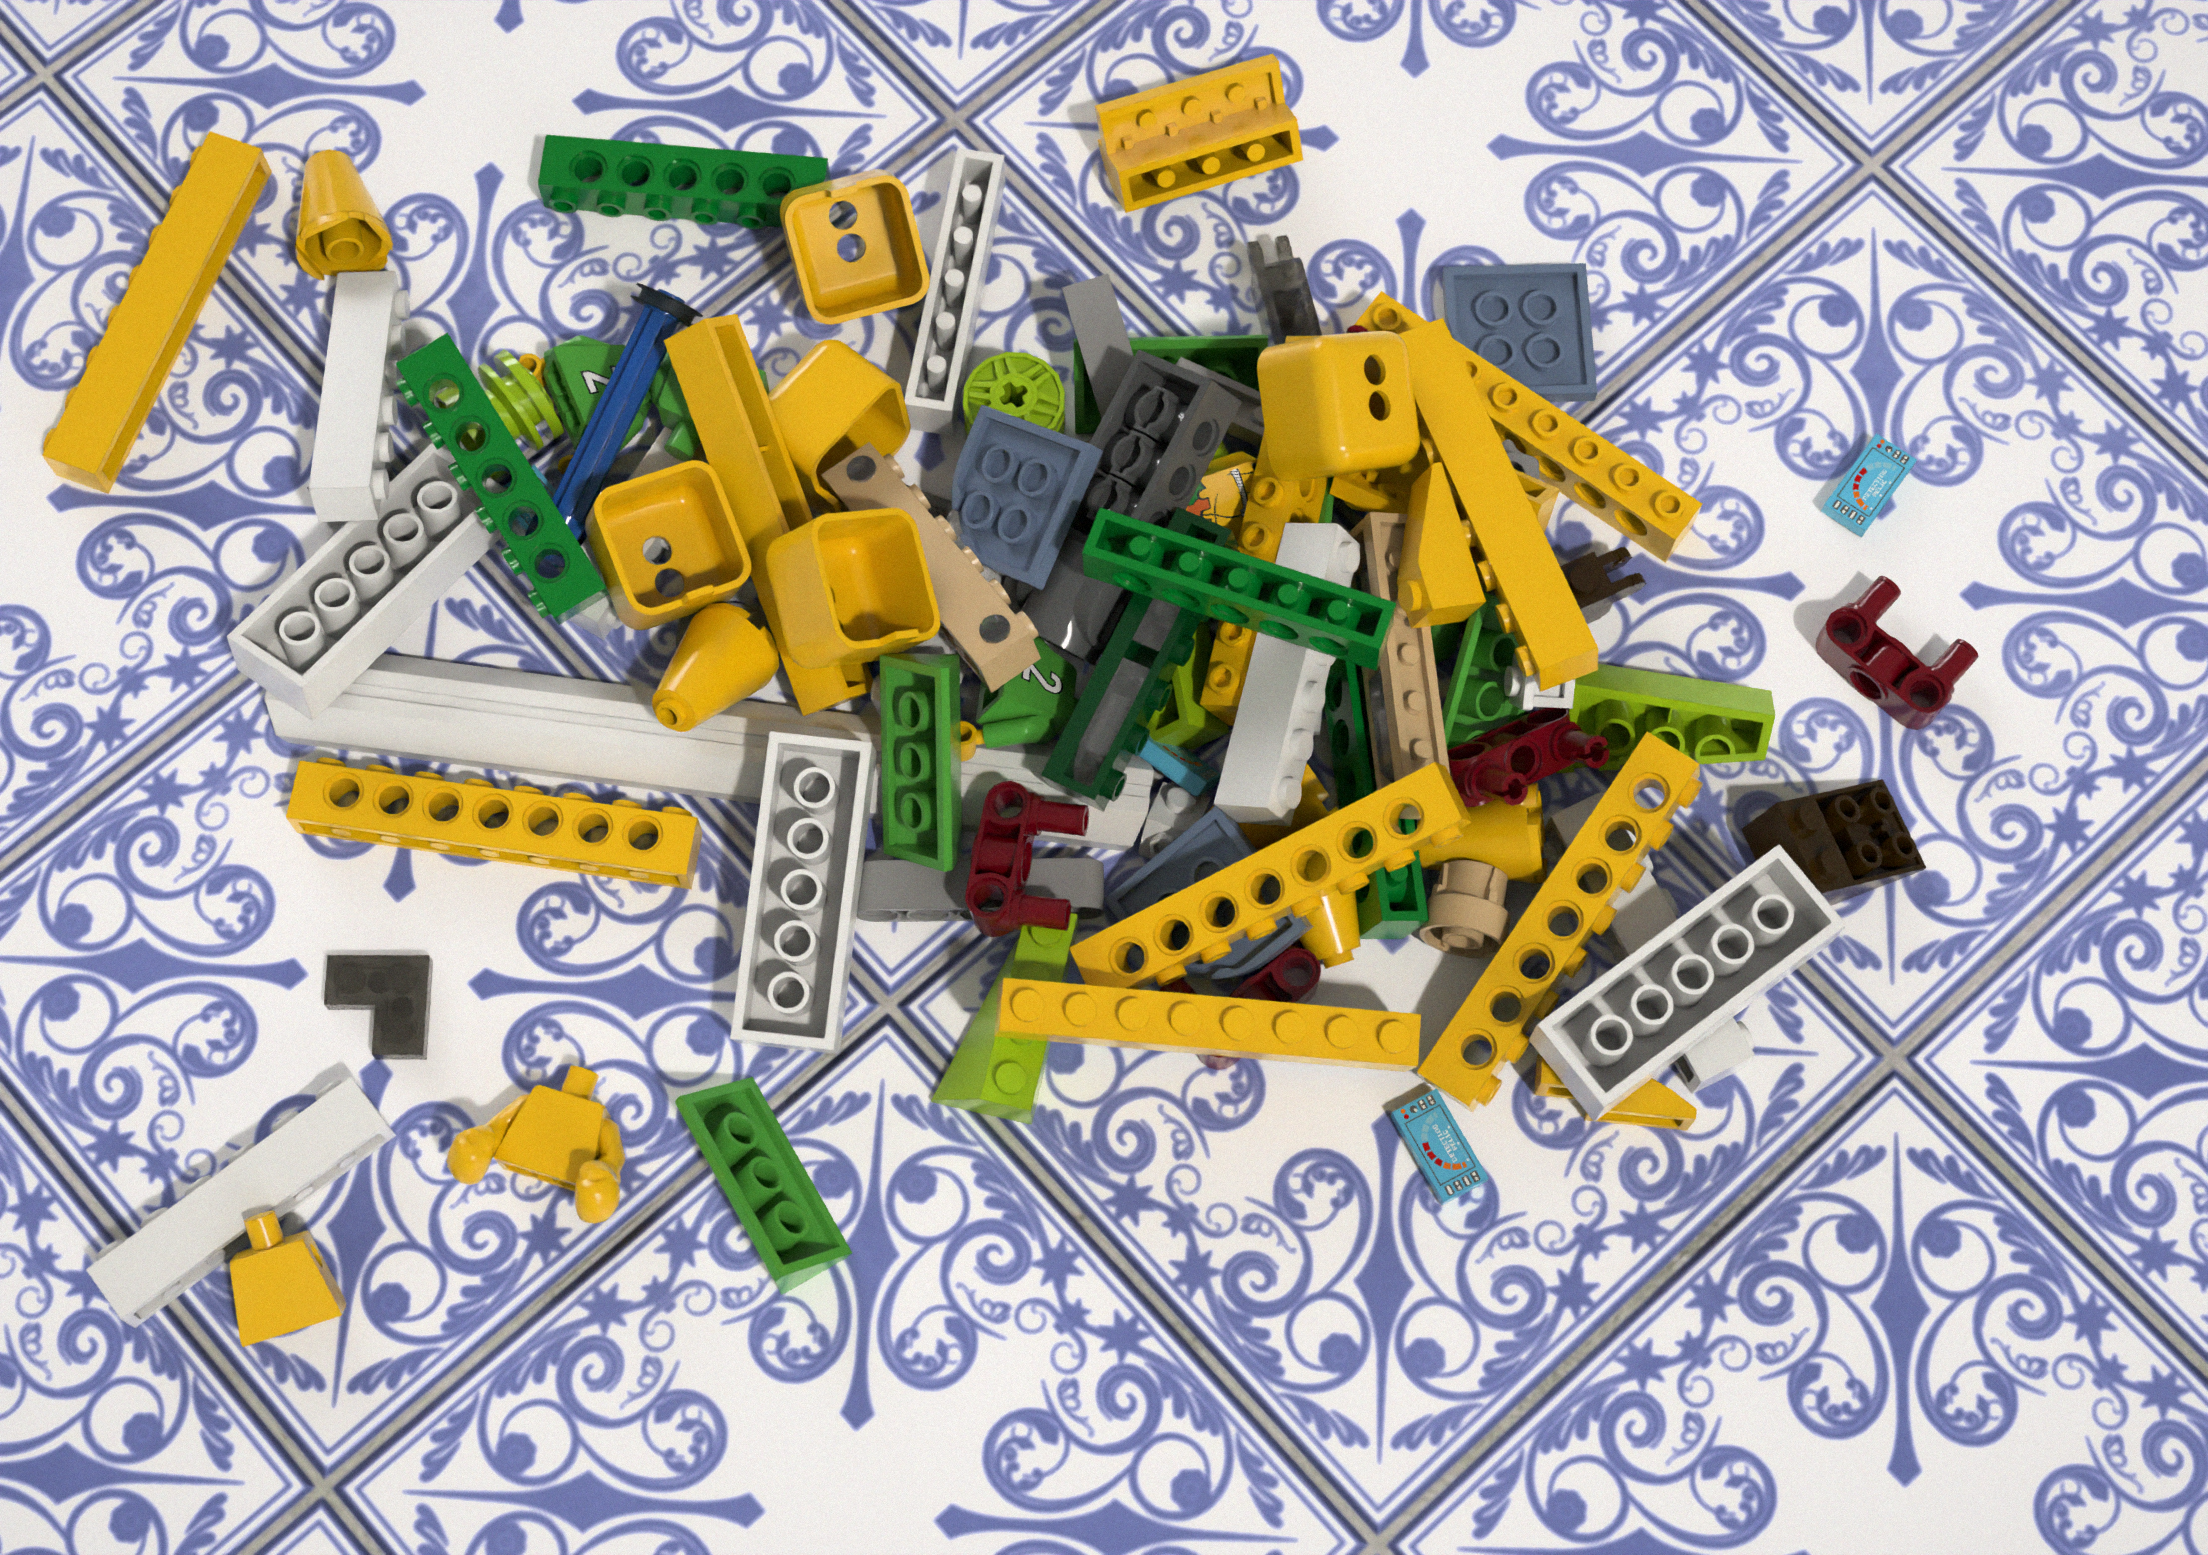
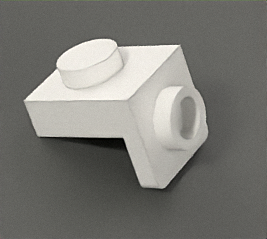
M1513 653L1512 666L1506 668L1504 675V691L1506 696H1509L1510 704L1521 710H1532L1533 707L1573 709L1575 679L1540 692L1533 675L1524 677L1515 653Z
M1163 782L1147 816L1138 853L1149 859L1155 857L1206 814L1210 797L1205 795L1195 797L1182 787Z

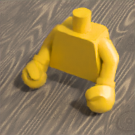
M572 1065L568 1070L561 1091L536 1085L530 1094L520 1095L493 1116L485 1125L471 1127L459 1133L453 1140L447 1155V1167L453 1177L462 1184H477L488 1171L491 1160L494 1157L504 1170L574 1191L575 1209L580 1220L586 1223H599L609 1219L619 1204L620 1173L626 1157L619 1126L611 1120V1115L604 1105L590 1101L599 1075L588 1069Z

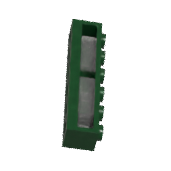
M1177 507L1167 529L1240 552L1237 549L1239 545L1232 530ZM1134 592L1041 774L1051 788L1103 812L1109 800L1115 802L1118 799L1127 780V774L1124 771L1132 755L1137 757L1143 751L1150 734V729L1146 727L1155 710L1160 712L1167 704L1172 692V684L1169 682L1177 666L1183 667L1188 662L1195 646V639L1192 637L1200 621L1207 622L1210 618L1209 616Z

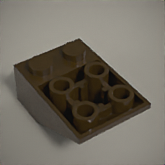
M1883 779L1777 802L1741 829L1756 861L1779 844L1831 906L1921 872L1927 868Z

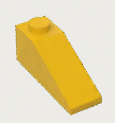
M1442 462L1432 463L1411 486L1397 577L1399 604L1407 614L1411 629L1465 621L1486 602Z

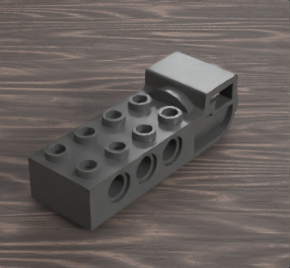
M1137 351L1089 443L1101 449L1103 453L1043 590L1020 581L1017 583L1016 598L1018 605L1036 627L1039 633L1038 637L1095 666L1134 594L1132 591L1084 576L1082 552L1099 507L1167 529L1177 507L1186 510L1242 403L1240 400L1209 378L1144 351Z

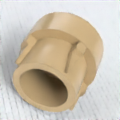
M1456 860L1443 863L1438 883L1433 885L1431 897L1426 900L1429 921L1421 926L1420 938L1429 946L1448 954L1479 959L1495 957L1508 937L1511 923V915L1505 909L1507 875L1494 866L1476 861Z

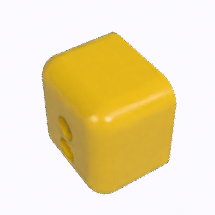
M873 169L791 191L783 199L780 206V218L802 301L814 319L823 324L834 325L911 305L925 296L929 288L930 277L909 193L905 185L892 173L882 169ZM839 201H847L856 209V220L852 226L846 229L834 227L829 220L830 208ZM846 234L859 235L865 243V251L861 258L856 261H846L838 254V242Z
M1390 331L1321 335L1270 346L1261 352L1257 362V376L1268 456L1273 472L1281 480L1288 482L1397 467L1407 464L1416 456L1420 447V434L1407 345L1399 335Z
M829 339L816 344L767 394L808 506L820 515L842 512L839 500L830 494L821 474L868 442L874 446L882 457L887 453L894 457L902 448L910 433L911 424L901 385L839 340Z
M698 460L686 461L607 487L598 495L587 515L585 522L586 535L614 608L622 623L631 629L647 630L700 612L709 604L726 603L734 597L750 575L751 559L716 471L705 462ZM651 538L665 540L671 548L670 559L662 565L648 562L643 555V545L647 540ZM663 570L676 571L683 579L684 586L682 592L674 597H666L659 593L655 586V578L659 572Z
M893 507L823 514L777 538L767 550L766 566L786 647L791 659L803 668L820 669L880 661V654L901 653L933 638L939 630L940 613L918 527L914 519L900 508Z

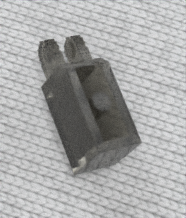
M1287 235L1275 238L1274 248L1279 261L1267 264L1264 262L1263 250L1258 240L1246 243L1247 256L1252 273L1250 289L1262 334L1268 335V347L1284 344L1286 336H1321L1322 332L1303 262L1300 257L1294 258Z

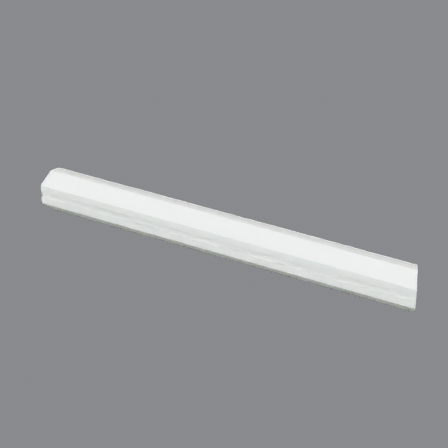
M381 654L314 721H311L268 690L265 693L264 699L275 734L288 743L760 804L770 731L872 742L877 751L869 818L883 820L881 718L830 711H820L803 717L799 707L741 700L690 731L678 732L665 727L657 719L652 708V697L656 689ZM1050 740L1045 744H1017L989 749L986 748L985 744L976 745V753L973 758L961 762L962 831L978 832L987 793L994 785L1003 781L1020 783L1027 791L1043 795L1045 801L1088 805L1051 788L1041 776L1058 741ZM1132 755L1124 771L1127 774V780L1118 799L1115 802L1109 800L1104 812L1088 805L1089 824L1085 837L1042 831L1039 836H1035L1034 840L1123 852L1133 847L1148 815L1150 788L1154 774L1152 765L1140 756ZM1088 765L1084 767L1079 773L1078 782L1091 787L1101 766ZM1010 807L1001 814V817L1011 818L1016 816L1022 808Z

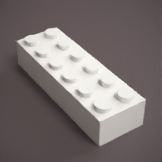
M432 442L389 483L388 499H381L379 520L348 521L227 635L238 671L311 721H314L502 537L499 529L489 534L474 510L475 507L482 504L481 500L472 487L463 492L449 470L448 466L456 461L449 451L442 447L437 450ZM487 479L486 489L489 492L502 493L507 490L494 480Z
M769 732L730 1039L737 1043L840 1054L877 751L872 742Z
M1778 844L1539 1022L1532 1032L1529 1041L1595 1122L1831 944L1847 924Z

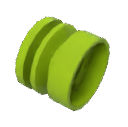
M504 349L493 357L495 366L502 378L485 363L480 365L477 371L485 388L484 392L514 440L520 437L525 444L537 452L544 447V443L535 426L552 441L562 435L564 430L555 413L553 402L541 383L529 369L522 366L510 352ZM448 387L435 397L438 407L442 409L452 407L458 401L459 390ZM471 429L463 434L460 441L467 451H474L484 444L486 434L482 430ZM497 471L489 477L496 481L507 472Z
M1005 352L987 358L972 370L963 392L965 440L969 435L981 405L1065 435V390L1058 373L1045 360L1028 353Z

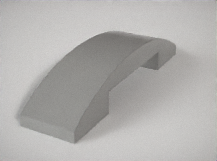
M1109 274L1062 287L1101 419L1134 359Z

